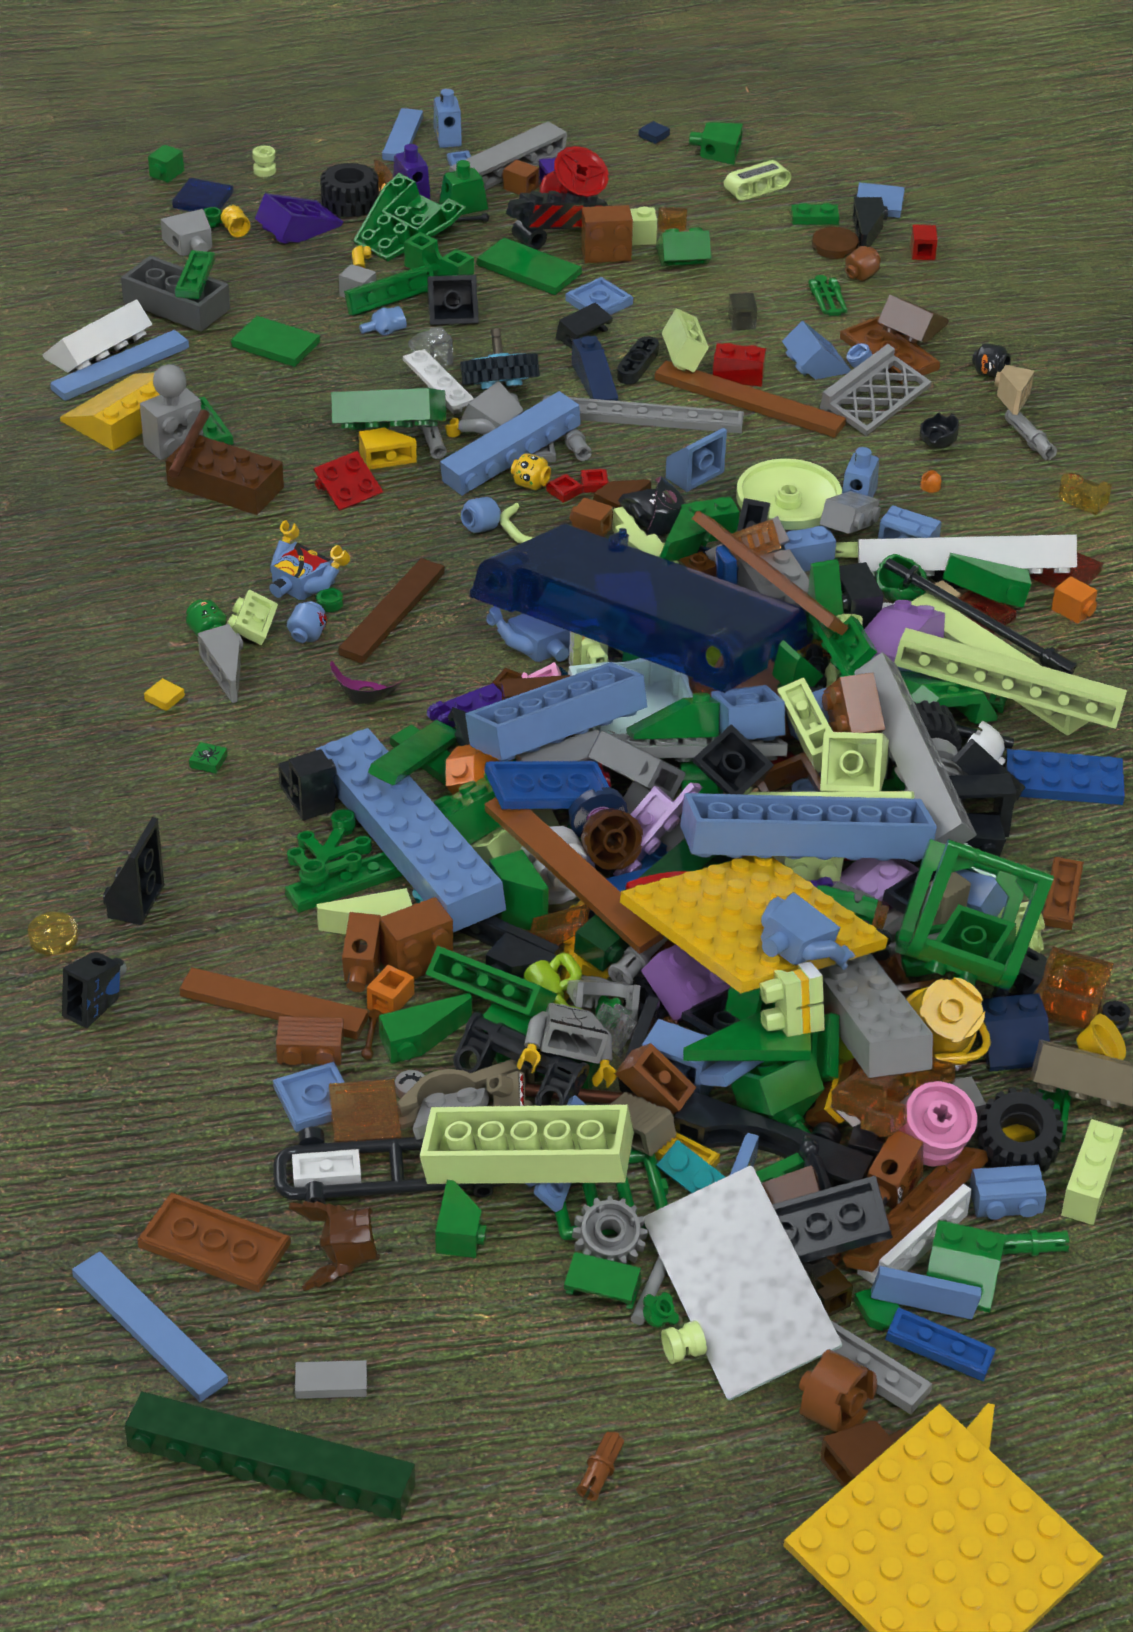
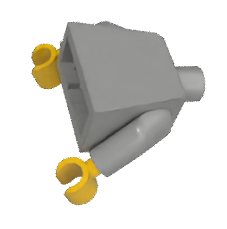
M498 381L468 403L461 418L462 420L459 421L458 418L454 417L449 421L450 424L445 425L446 434L452 438L459 436L461 432H476L485 435L524 411L517 395L509 393Z

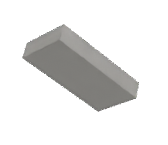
M367 1360L296 1362V1399L367 1397Z

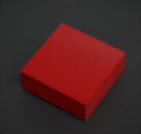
M606 469L581 470L580 472L583 493L596 492L609 483Z
M564 474L546 484V491L564 503L582 494L583 485L567 474Z

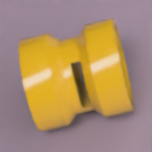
M231 205L222 211L221 221L232 236L242 237L249 232L251 227L250 221L240 207Z

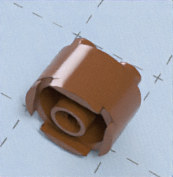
M827 1349L814 1370L806 1371L801 1378L799 1389L803 1391L799 1410L800 1414L835 1433L861 1424L868 1413V1410L863 1408L868 1397L873 1400L876 1393V1373L837 1352Z

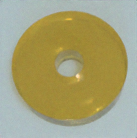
M48 912L34 918L28 926L29 944L33 950L40 954L59 955L72 949L78 941L77 923L73 917L66 913Z

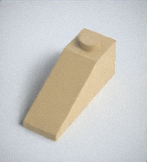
M1005 365L1001 372H997L994 386L998 387L997 396L1012 414L1018 415L1031 394L1035 371Z

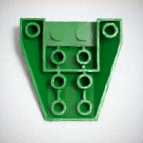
M398 173L383 187L353 241L357 246H370L372 254L390 261L404 253V241L419 232L430 237L439 234L451 226L466 211V207L449 198L442 205H439L420 195L414 180Z
M900 671L916 704L921 703L923 700H928V703L935 701L939 702L940 706L955 707L970 722L980 724L982 721H997L998 715L982 691L918 672Z

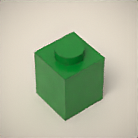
M165 144L148 156L149 176L167 183L184 171L183 151Z

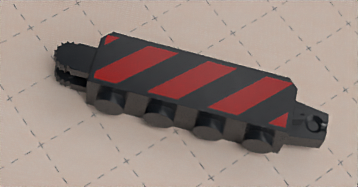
M531 191V193H520L519 199L509 200L506 214L511 218L521 221L529 229H582V207L612 205H608L604 199H599L598 194L584 197L575 195L570 191H567V193Z

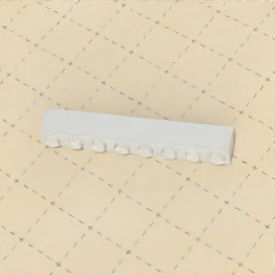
M1077 535L858 539V563L866 562L873 576L876 577V570L883 559L889 555L898 554L917 562L926 572V576H935V570H945L949 554L955 553L1013 567L1026 568L1029 570V574L1043 573V568H1054V573H1070V567H1077Z

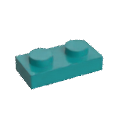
M678 1139L657 1163V1167L690 1194L725 1178L723 1174Z

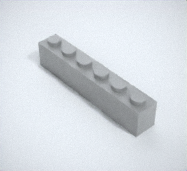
M547 121L465 160L470 162V168H475L481 175L486 190L503 182V169L516 159L537 166L539 165V159L556 157L560 151L566 148L567 132ZM456 164L450 166L449 172L456 171Z

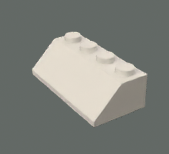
M136 299L61 339L42 356L45 360L67 373L74 369L81 370L90 366V361L94 358L98 362L109 356V350L114 348L117 352L126 347L129 339L133 338L135 342L146 336L145 330L153 324Z

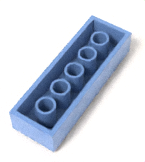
M609 662L465 713L470 746L482 751L484 754L497 758L499 761H510L516 757L515 755L523 752H535L540 749V746L545 744L559 743L564 741L567 736L587 733L589 728L598 725H609L614 719L620 717L634 716L637 714V711L647 708L644 675Z

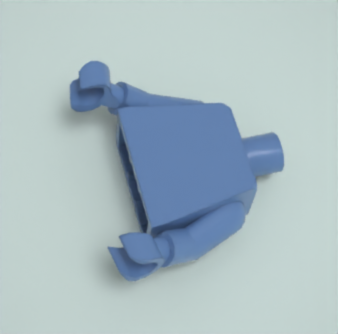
M496 605L490 608L486 621L491 626L496 624L498 633L508 647L526 654L535 662H541L551 657L561 662L569 656L570 625L543 606L508 619V623L503 620L499 606Z
M795 892L791 893L785 900L777 896L768 903L761 917V923L764 927L761 940L762 949L769 957L779 954L794 965L808 960L830 958L845 970L848 967L846 962L856 956L846 945L840 946L835 942L841 927Z

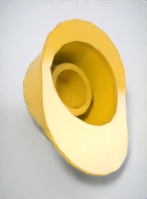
M1103 1014L1096 1015L1090 1022V1025L1076 1038L1077 1046L1081 1050L1124 1060L1126 1056V1046L1121 1033L1115 1024Z

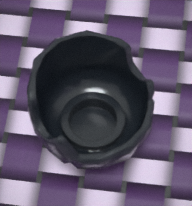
M938 412L920 425V438L929 447L944 449L951 446L957 440L959 420L953 413L949 417H945Z

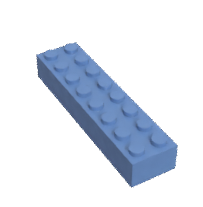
M684 793L680 823L692 854L700 857L726 855L732 858L747 855L765 859L772 856H786L791 859L816 857L822 860H828L832 857H844L849 860L875 858L881 861H888L893 858L915 862L923 858L929 839L935 840L937 829L935 822L921 799Z

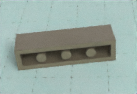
M1039 1040L1030 1074L1033 1082H1037V1088L1050 1092H1056V1088L1069 1090L1068 1095L1074 1098L1087 1100L1089 1095L1101 1098L1100 1103L1103 1105L1119 1108L1121 1103L1132 1106L1131 1111H1133V1062Z

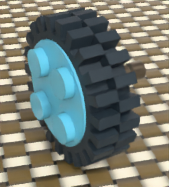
M501 328L491 329L493 354L488 355V357L460 362L462 384L481 385V389H488L498 381L500 383L506 382L508 387L523 385L522 380L540 376L538 353H503Z

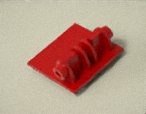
M358 451L313 468L318 477L315 480L316 488L318 490H326L339 511L383 493L382 488Z

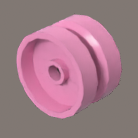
M928 1082L913 1091L896 1118L895 1129L923 1142V1165L931 1167L947 1165L959 1156L976 1130L978 1116L974 1103L963 1090L946 1082Z

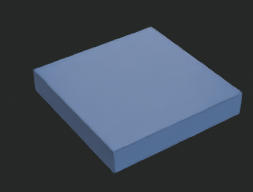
M859 182L857 197H882L884 206L888 208V217L900 218L905 187Z
M603 277L567 292L565 295V301L579 310L596 302L609 315L633 305V297Z
M334 1062L273 1080V1088L295 1132H299L306 1127H315L357 1114V1105Z

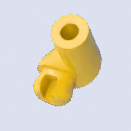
M359 245L352 250L353 265L365 268L364 259L371 258V247Z

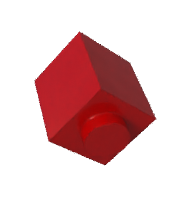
M912 224L910 241L912 260H935L938 242L936 225Z

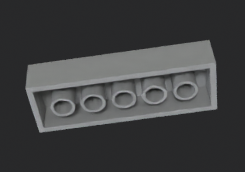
M871 953L848 960L846 962L848 967L845 970L838 964L818 970L823 975L824 1002L822 1003L824 1004V1015L829 1013L840 1015L839 1037L868 1078L932 1069L933 1033Z

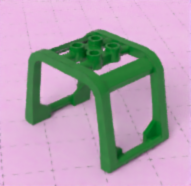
M929 839L899 929L895 952L923 961V968L945 976L946 970L954 972L953 978H961L975 986L978 980L1008 991L1015 982L1053 883L1054 875L950 839L947 840L946 844ZM974 867L996 875L995 880L1008 896L1001 919L1015 923L1023 895L1025 894L1029 899L1006 965L928 938L952 872ZM933 871H936L925 904L923 906L921 915L916 925Z

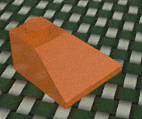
M470 745L457 746L446 759V787L454 795L459 792L461 785L469 781L476 782L484 777L486 762L499 760L491 755L484 754Z

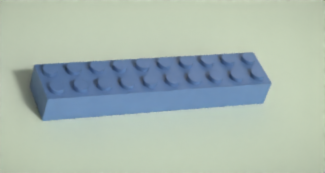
M369 728L356 731L349 736L316 748V750L322 749L326 757L332 759L335 763L337 775L334 776V784L337 788L338 798L348 810L354 812L358 822L424 901L433 897L438 899L453 919V933L506 910L502 881L410 775L392 786L368 773L371 763L389 752Z

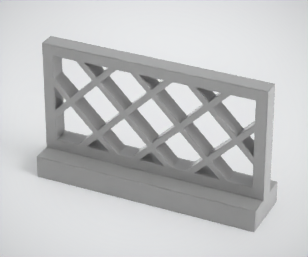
M886 344L823 391L820 409L827 412L832 411L837 415L846 417L847 423L867 436L929 389L932 382L894 355L895 348ZM895 366L901 370V373H889L888 369ZM885 380L886 385H872V381ZM889 380L903 381V386H890ZM907 381H916L920 386H907ZM869 392V398L856 397V393ZM873 392L887 393V398H874ZM891 393H904V398H891ZM853 404V410H844L840 405ZM857 404L870 405L871 411L858 410ZM875 405H887L888 410L875 411ZM858 417L872 418V422L865 425Z

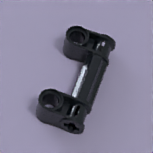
M477 1011L472 1014L466 1024L464 1035L454 1054V1066L456 1070L473 1073L492 1066L497 1052L518 1062L522 1051L527 1048L524 1045L526 1035L504 1023L496 1024L484 1018V1014ZM537 1049L541 1059L535 1071L545 1075V1078L536 1095V1106H552L551 1097L554 1093H557L559 1096V1105H567L569 1098L578 1096L581 1087L588 1077L589 1065L585 1062L579 1064L565 1056L546 1053ZM475 1053L477 1063L474 1068H471L469 1059ZM523 1062V1065L531 1069L533 1068L530 1062Z

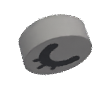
M417 1070L401 1072L395 1079V1092L397 1096L401 1099L425 1075Z

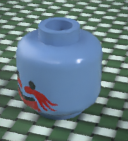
M312 601L299 603L287 620V629L291 633V637L299 643H305L306 641L315 642L327 625L325 610L322 606Z

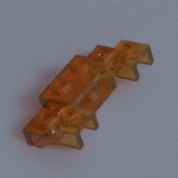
M932 1057V1069L873 1078H868L860 1067L831 1091L832 1109L845 1112L849 1116H860L861 1129L874 1132L878 1136L891 1137L907 1123V1105L900 1102L925 1083L941 1081L953 1084L955 1082V1063Z

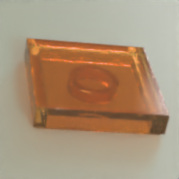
M394 1079L329 1084L328 1093L334 1142L401 1138Z

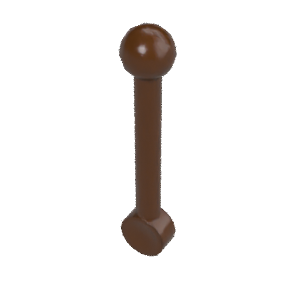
M371 1010L368 1013L370 1027L366 1047L361 1051V1056L366 1060L371 1059L374 1055L372 1044L376 1024L379 1022V1015H381L379 1010Z

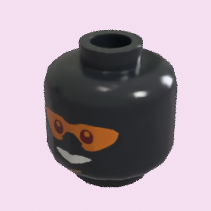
M985 343L980 346L978 351L974 352L972 363L975 365L978 374L996 378L997 372H1001L1005 365L1010 366L1011 356L1004 346Z

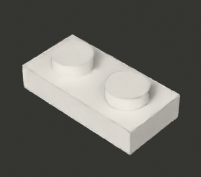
M359 1149L292 1154L294 1187H305L307 1183L312 1181H319L324 1185L361 1183Z

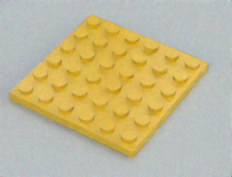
M757 856L735 858L729 862L710 865L707 868L696 871H688L682 875L663 878L653 883L637 885L634 888L621 891L620 896L621 904L740 994L760 988V983L774 979V970H783L785 972L798 970V965L791 964L779 954L769 957L762 949L761 934L764 927L761 923V917L768 903L777 896L785 900L791 893L795 892L841 927L835 942L840 946L846 945L856 955L854 958L886 949L888 940L874 926L860 919L853 911L840 905L833 897L820 891L811 882L803 879L793 872L790 867L783 865L773 856L766 859ZM830 958L806 961H811L818 970L837 964Z
M938 1404L786 1537L783 1544L869 1632H1028L1087 1577L1103 1559L1102 1554L941 1404Z

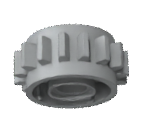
M608 1196L607 1200L603 1201L595 1198L591 1207L587 1205L582 1207L581 1213L583 1216L576 1215L574 1224L577 1227L573 1228L572 1238L578 1239L575 1242V1251L582 1250L583 1254L627 1264L628 1260L635 1263L638 1258L636 1251L643 1252L645 1242L642 1240L647 1237V1229L641 1228L644 1225L645 1218L644 1216L638 1217L636 1215L637 1207L635 1205L629 1207L625 1204L624 1198L620 1201L613 1200L612 1196ZM612 1229L618 1236L607 1238L601 1231Z

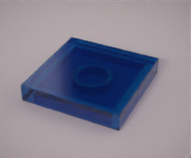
M190 178L172 200L173 208L187 211L204 210L208 207L221 209L233 194V186Z

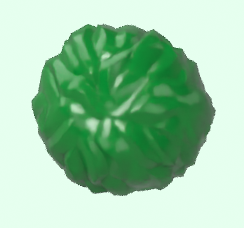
M892 554L883 559L879 564V568L876 570V582L884 597L894 604L897 600L913 601L927 593L913 584L908 588L903 587L904 579L884 568L885 562L888 558H891L909 570L914 565L918 566V575L927 580L926 572L914 560L898 554Z

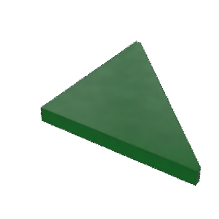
M775 1004L764 1010L775 1008ZM759 1011L684 1047L683 1060L811 1061V1033L787 1037L783 1030L767 1031L761 1023L762 1011Z

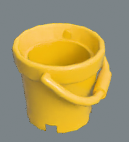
M953 978L952 980L939 979L931 986L916 990L906 998L933 1033V1069L966 1065L968 1061L977 1060L987 1053L991 1040L984 1023L985 1011L983 1012L981 1005L983 999L979 991L971 983L961 978ZM979 1030L983 1044L975 1052L969 1053L976 1039V1032Z

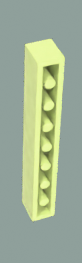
M925 593L911 601V605L933 606L934 610L945 613L944 639L1040 665L929 593ZM1014 700L1067 736L1090 722Z
M909 628L904 630L894 661L897 667L1115 729L1127 690Z

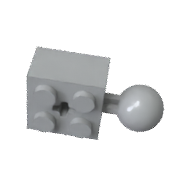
M173 364L161 366L154 374L153 385L160 395L140 403L143 444L160 460L169 457L184 442L201 410V400L186 388L187 379L184 371Z

